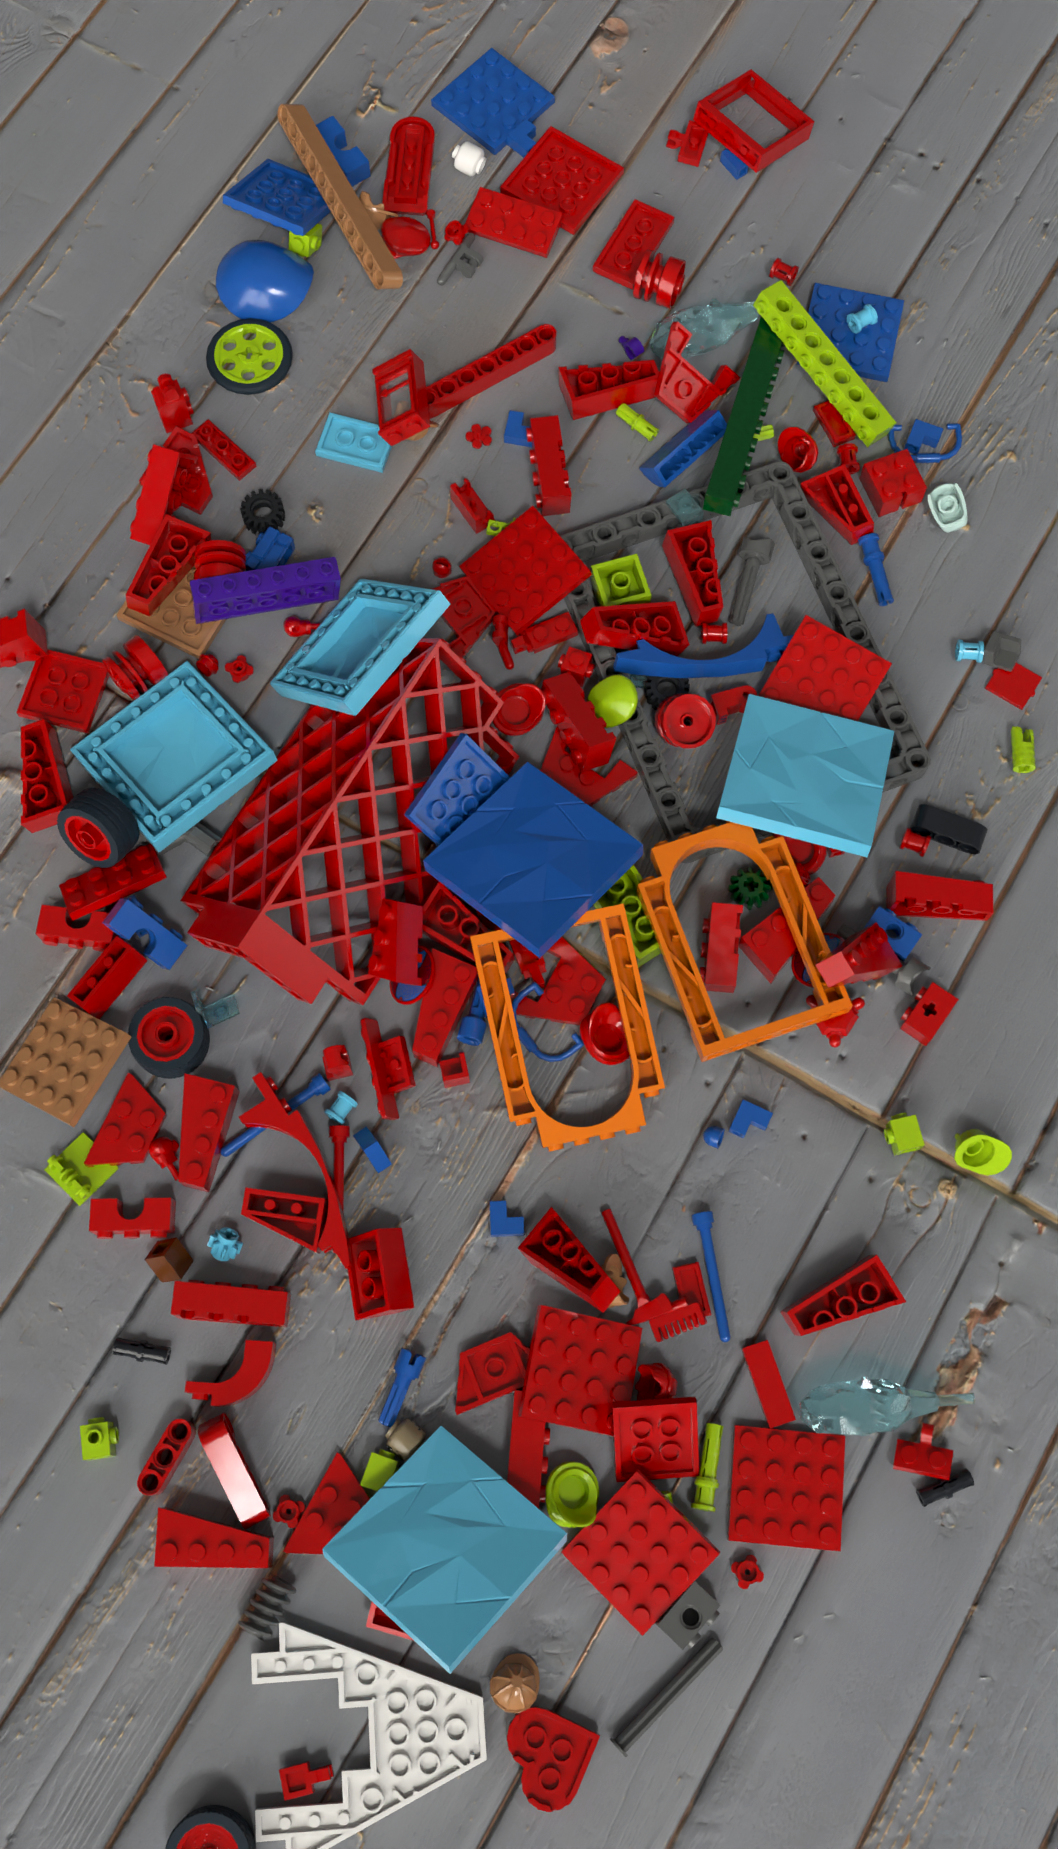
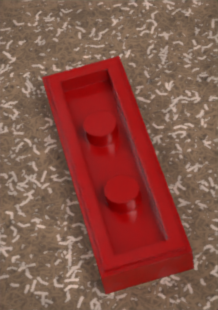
M768 1340L742 1348L741 1350L768 1428L771 1429L796 1420Z

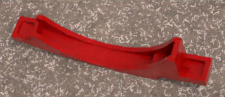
M260 1072L253 1076L252 1079L265 1100L240 1115L239 1119L247 1128H267L287 1134L302 1143L315 1157L324 1175L328 1191L327 1220L318 1246L325 1254L334 1249L344 1267L350 1270L353 1268L349 1236L340 1198L324 1155L302 1114L296 1110L289 1115L292 1109L284 1097L279 1099L275 1093L279 1088L272 1077L266 1078Z

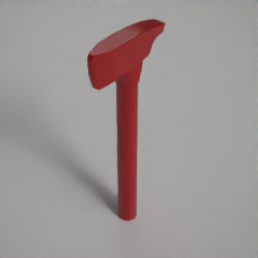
M611 1209L601 1212L636 1295L638 1308L634 1312V1317L627 1321L626 1324H641L672 1311L674 1307L665 1293H661L653 1300L646 1294Z

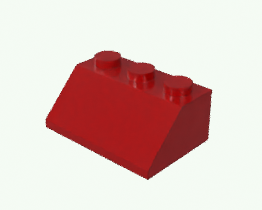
M378 1228L349 1238L353 1268L348 1270L355 1321L413 1309V1294L402 1228Z

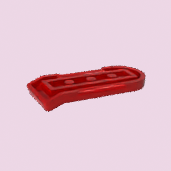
M403 118L396 122L391 129L386 179L383 190L384 211L402 215L424 216L427 214L435 133L432 125L423 118Z

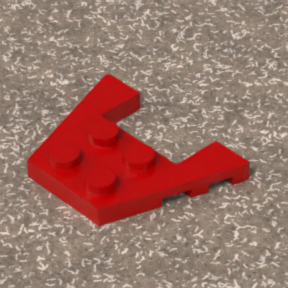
M676 321L671 324L654 396L685 423H692L711 405V402L718 396H722L727 391L726 389L730 385L735 384L740 377L727 365L720 366L712 382L704 377L681 356L693 334Z
M470 576L444 582L439 587L432 588L433 590H440L451 604L441 617L457 636V639L449 643L450 649L463 658L491 624L493 616L497 615V611L472 583Z
M558 726L540 770L590 807L610 792L618 790L621 785L629 780H634L638 775L636 770L622 760L618 761L605 778L592 769L581 772L578 764L575 765L573 763L571 754L565 751L568 745L562 742Z
M561 937L547 951L560 958L544 989V993L538 1002L524 997L518 1004L516 1015L573 1025H580L582 1020L589 1015L606 979ZM519 993L511 994V1003Z

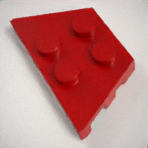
M127 1073L84 1162L86 1167L105 1164L114 1166L123 1163H144L149 1154V1146L156 1139L166 1118V1113L132 1074Z
M509 1332L460 1353L455 1407L456 1415L523 1388L530 1349L514 1334Z
M336 1453L283 1551L285 1553L323 1554L322 1549L370 1500V1497L360 1485L359 1480L349 1468L342 1454Z

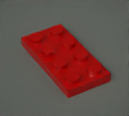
M480 187L465 224L469 226L468 233H473L474 235L547 258L564 216L561 212Z
M634 199L594 263L593 272L633 290L636 271L646 250L650 249L654 251V254L656 253L672 227L675 217Z
M150 843L126 854L121 861L112 867L92 868L89 872L68 879L60 884L59 887L72 921L118 901L120 898L129 896L164 880L167 876L155 848Z

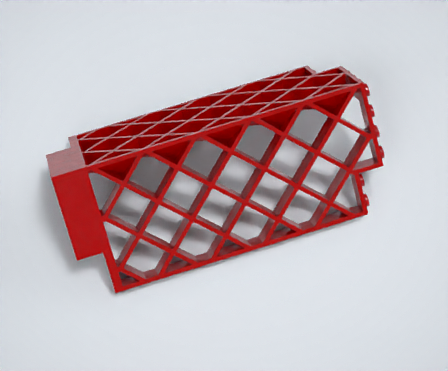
M423 637L411 652L403 658L400 665L356 716L318 705H311L277 755L278 761L269 767L181 898V902L198 914V917L187 933L205 947L244 958L299 1001L312 1004L324 984L327 983L348 1001L364 1005L380 977L368 974L369 963L365 968L354 970L351 938L371 933L372 947L374 946V934L378 928L379 910L382 906L383 898L386 899L384 885L404 881L406 903L423 906L439 882L425 871L424 866H421L418 833L422 831L404 815L414 801V788L423 787L430 778V776L417 779L412 778L409 744L428 741L432 775L448 752L446 738L459 736L460 733H464L483 751V741L499 755L495 763L509 775L520 756L513 750L514 747L509 742L502 740L497 735L498 731L490 726L504 703L497 696L498 692L494 688L487 686L482 681V676L476 671L471 670L466 665V660L450 649L447 641L442 638ZM440 660L461 680L460 682L442 685ZM460 690L463 726L446 729L443 693ZM424 696L427 732L409 735L405 700L406 698ZM480 699L484 702L481 707H480ZM391 747L395 783L375 786L371 751ZM396 792L399 827L379 830L376 796ZM358 799L361 834L340 838L337 803ZM400 837L403 870L383 874L380 841ZM362 844L366 878L345 883L341 848ZM324 852L327 887L305 891L302 857ZM367 889L370 922L349 927L346 893ZM329 898L332 931L310 936L307 902ZM289 906L292 935L266 916L265 913L269 910ZM333 942L336 970L310 951L311 947Z

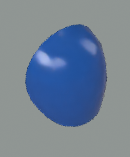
M246 240L230 249L222 258L217 269L216 288L220 300L238 318H253L274 322L283 319L299 307L311 286L314 271L313 266L309 262L283 246L264 240Z

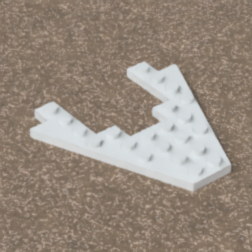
M286 1622L279 1623L280 1651L251 1654L252 1684L338 1678L339 1709L368 1707L371 1768L342 1770L343 1801L257 1808L255 1810L256 1842L285 1840L286 1849H329L487 1760L484 1702L481 1695Z

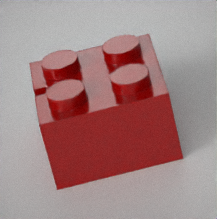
M908 449L865 463L859 478L878 517L898 511L899 506L904 509L921 503L927 489Z

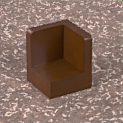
M177 1237L157 1241L144 1259L163 1283L181 1280L193 1263V1259Z

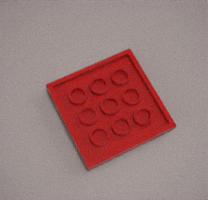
M550 126L500 186V193L563 213L564 218L560 228L574 235L624 174V167Z
M531 506L459 566L466 576H470L472 583L497 613L507 616V625L517 636L592 575L589 568L534 506Z
M805 615L758 696L858 721L892 663Z
M538 1305L518 1417L614 1437L612 1402L631 1401L642 1328Z
M734 1425L728 1541L841 1552L845 1436Z
M638 1469L597 1512L594 1522L587 1527H583L561 1553L643 1636L716 1559L720 1551Z

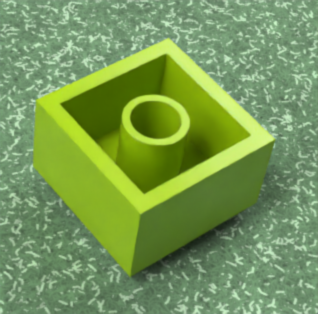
M638 554L591 565L592 575L590 576V581L599 606L651 603L652 595Z

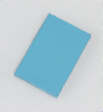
M329 413L315 453L318 457L383 473L392 446L378 434L380 430L378 424Z

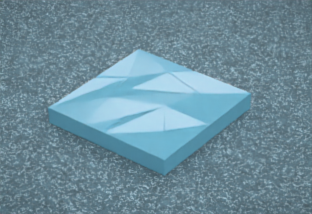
M361 578L272 679L270 685L282 697L356 716L400 665L403 658L411 652L451 604L440 590Z
M188 661L184 662L70 749L74 757L104 791L115 795L130 809L138 823L139 831L158 852L165 849L219 805L278 761L274 751Z
M749 694L716 818L868 857L872 847L895 731Z
M440 1426L322 1550L324 1557L451 1674L567 1542V1533L444 1427Z

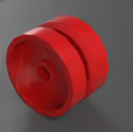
M674 694L667 697L659 705L655 714V727L658 735L665 743L680 748H696L704 745L711 738L716 727V715L712 705L705 698L696 694Z

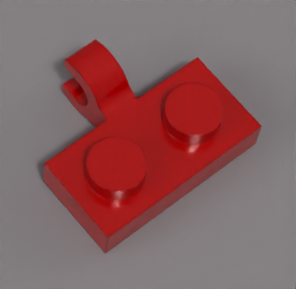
M689 120L685 134L676 130H670L666 147L670 149L681 147L677 161L699 167L709 133L695 121Z
M923 1423L920 1443L897 1439L893 1469L950 1480L954 1450L931 1446L934 1425Z

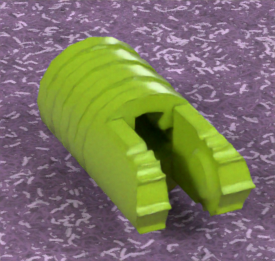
M1013 726L1011 729L1013 771L1017 773L1032 772L1036 769L1033 730L1026 729L1022 734L1021 727Z

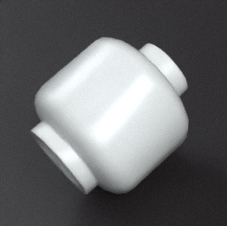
M469 141L464 142L461 146L457 145L452 154V158L455 159V168L470 177L476 174L479 175L487 160L484 157V150Z

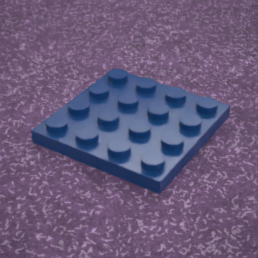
M490 48L432 98L431 103L436 110L492 154L496 155L507 145V135L525 119L531 123L555 103V96L496 50Z
M266 159L223 194V204L231 206L234 210L248 213L254 218L265 220L273 226L289 230L295 235L304 236L331 212L310 175L270 159Z
M815 283L808 314L859 377L882 382L888 381L904 300ZM870 304L877 312V323L863 327L861 332L857 334L853 333L848 326L847 315L850 313L855 314L861 311L863 306Z
M460 733L404 815L439 846L511 777L467 734Z

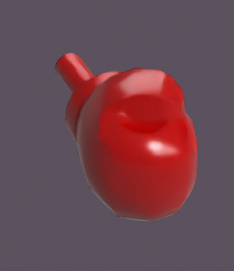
M296 615L287 617L283 622L284 631L290 637L310 635L311 630L317 629L321 624L310 623L309 619H300Z
M162 1136L150 1144L149 1153L152 1159L158 1165L160 1164L161 1169L168 1167L175 1181H177L179 1173L173 1163L178 1160L175 1155L179 1144L174 1139L171 1140L168 1137Z

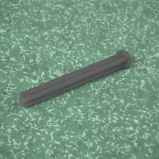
M711 1638L615 1739L610 1738L611 1742L625 1757L628 1756L626 1752L723 1651L722 1645L715 1638Z

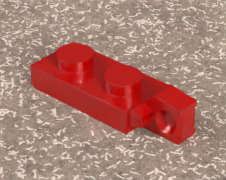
M565 612L525 629L520 633L519 637L511 640V647L515 654L525 650L535 654L576 637L578 629L569 612Z
M517 940L509 941L524 979L531 978L532 982H536L540 988H544L545 981L542 973L546 972L543 956L541 958L537 957Z

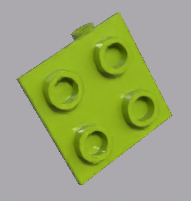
M84 1132L58 1157L55 1154L47 1160L49 1165L44 1169L79 1206L119 1169L116 1165L110 1166V1164L94 1165V1167H86L84 1165L94 1143Z

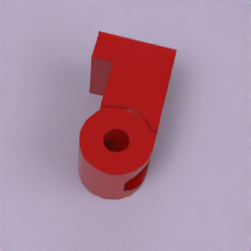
M745 685L712 694L709 703L712 705L716 715V725L726 723L728 715L737 712L744 713L748 695L757 696L756 690L751 686Z
M334 1045L323 1050L324 1057L322 1058L328 1081L353 1076L349 1053L345 1045Z

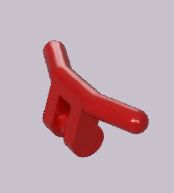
M505 615L493 616L495 631L492 633V641L498 647L505 668L512 670L514 662L508 649V618Z

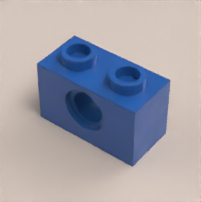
M879 906L864 928L877 922L879 927L883 928L885 932L886 930H893L897 934V938H890L887 935L888 942L896 956L904 962L922 934L918 932V929L913 924L904 923L898 919L897 915L890 909H883Z

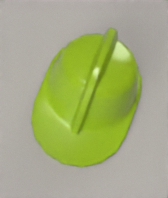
M970 1129L962 1134H955L954 1160L960 1167L988 1176L1003 1171L1010 1164L1012 1151L1009 1145L1003 1141L991 1137L979 1129Z

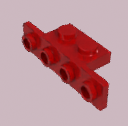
M363 1018L360 1020L362 1027L361 1035L365 1040L367 1049L366 1059L371 1067L372 1085L376 1090L378 1099V1111L383 1119H399L394 1094L416 1086L405 1037L397 1036L382 1042L378 1021Z

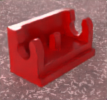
M465 478L463 481L464 485L460 488L456 483L450 485L451 500L474 532L478 534L487 528L489 520H496L493 513L487 509L471 487L470 481Z

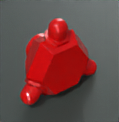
M809 995L806 998L807 1005L811 1008L818 1007L814 995ZM858 997L852 1000L850 998L853 1006L848 1013L816 1023L822 1035H826L829 1038V1044L832 1047L840 1046L843 1036L849 1034L859 1018L858 1010L862 1009L865 1005L864 999Z

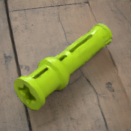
M706 1423L700 1473L694 1481V1484L697 1486L694 1503H691V1508L707 1512H715L716 1510L713 1504L715 1490L719 1488L716 1475L724 1426Z

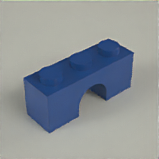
M334 116L316 124L352 187L371 176L369 161L357 146L350 150H341L347 146L345 130Z
M120 898L102 923L121 938L128 940L137 930L141 928L146 930L149 935V944L142 954L161 968L170 970L188 946L182 941L183 936L172 928L167 930L163 927V921L152 913L148 915L142 911L144 906L133 898L129 900Z

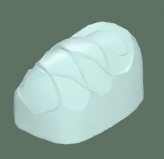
M944 483L935 487L928 494V503L940 528L949 533L966 526L968 521L967 508L963 493L958 484Z

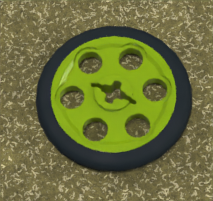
M253 318L240 319L221 328L213 336L206 353L207 368L217 384L228 391L244 395L260 394L278 385L287 375L293 358L292 346L284 332L270 322ZM248 333L256 334L253 340L244 339V336ZM269 342L276 345L272 350L263 348ZM228 343L236 345L233 350L228 351L224 349V346ZM248 353H252L251 359H246ZM267 362L275 364L271 370L264 369L263 365ZM226 363L235 364L232 370L223 369ZM248 372L255 374L251 380H245L242 377Z

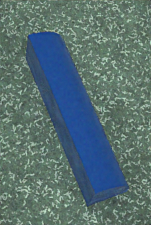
M705 410L692 423L684 427L639 467L645 477L659 487H666L724 436L727 423L720 411Z

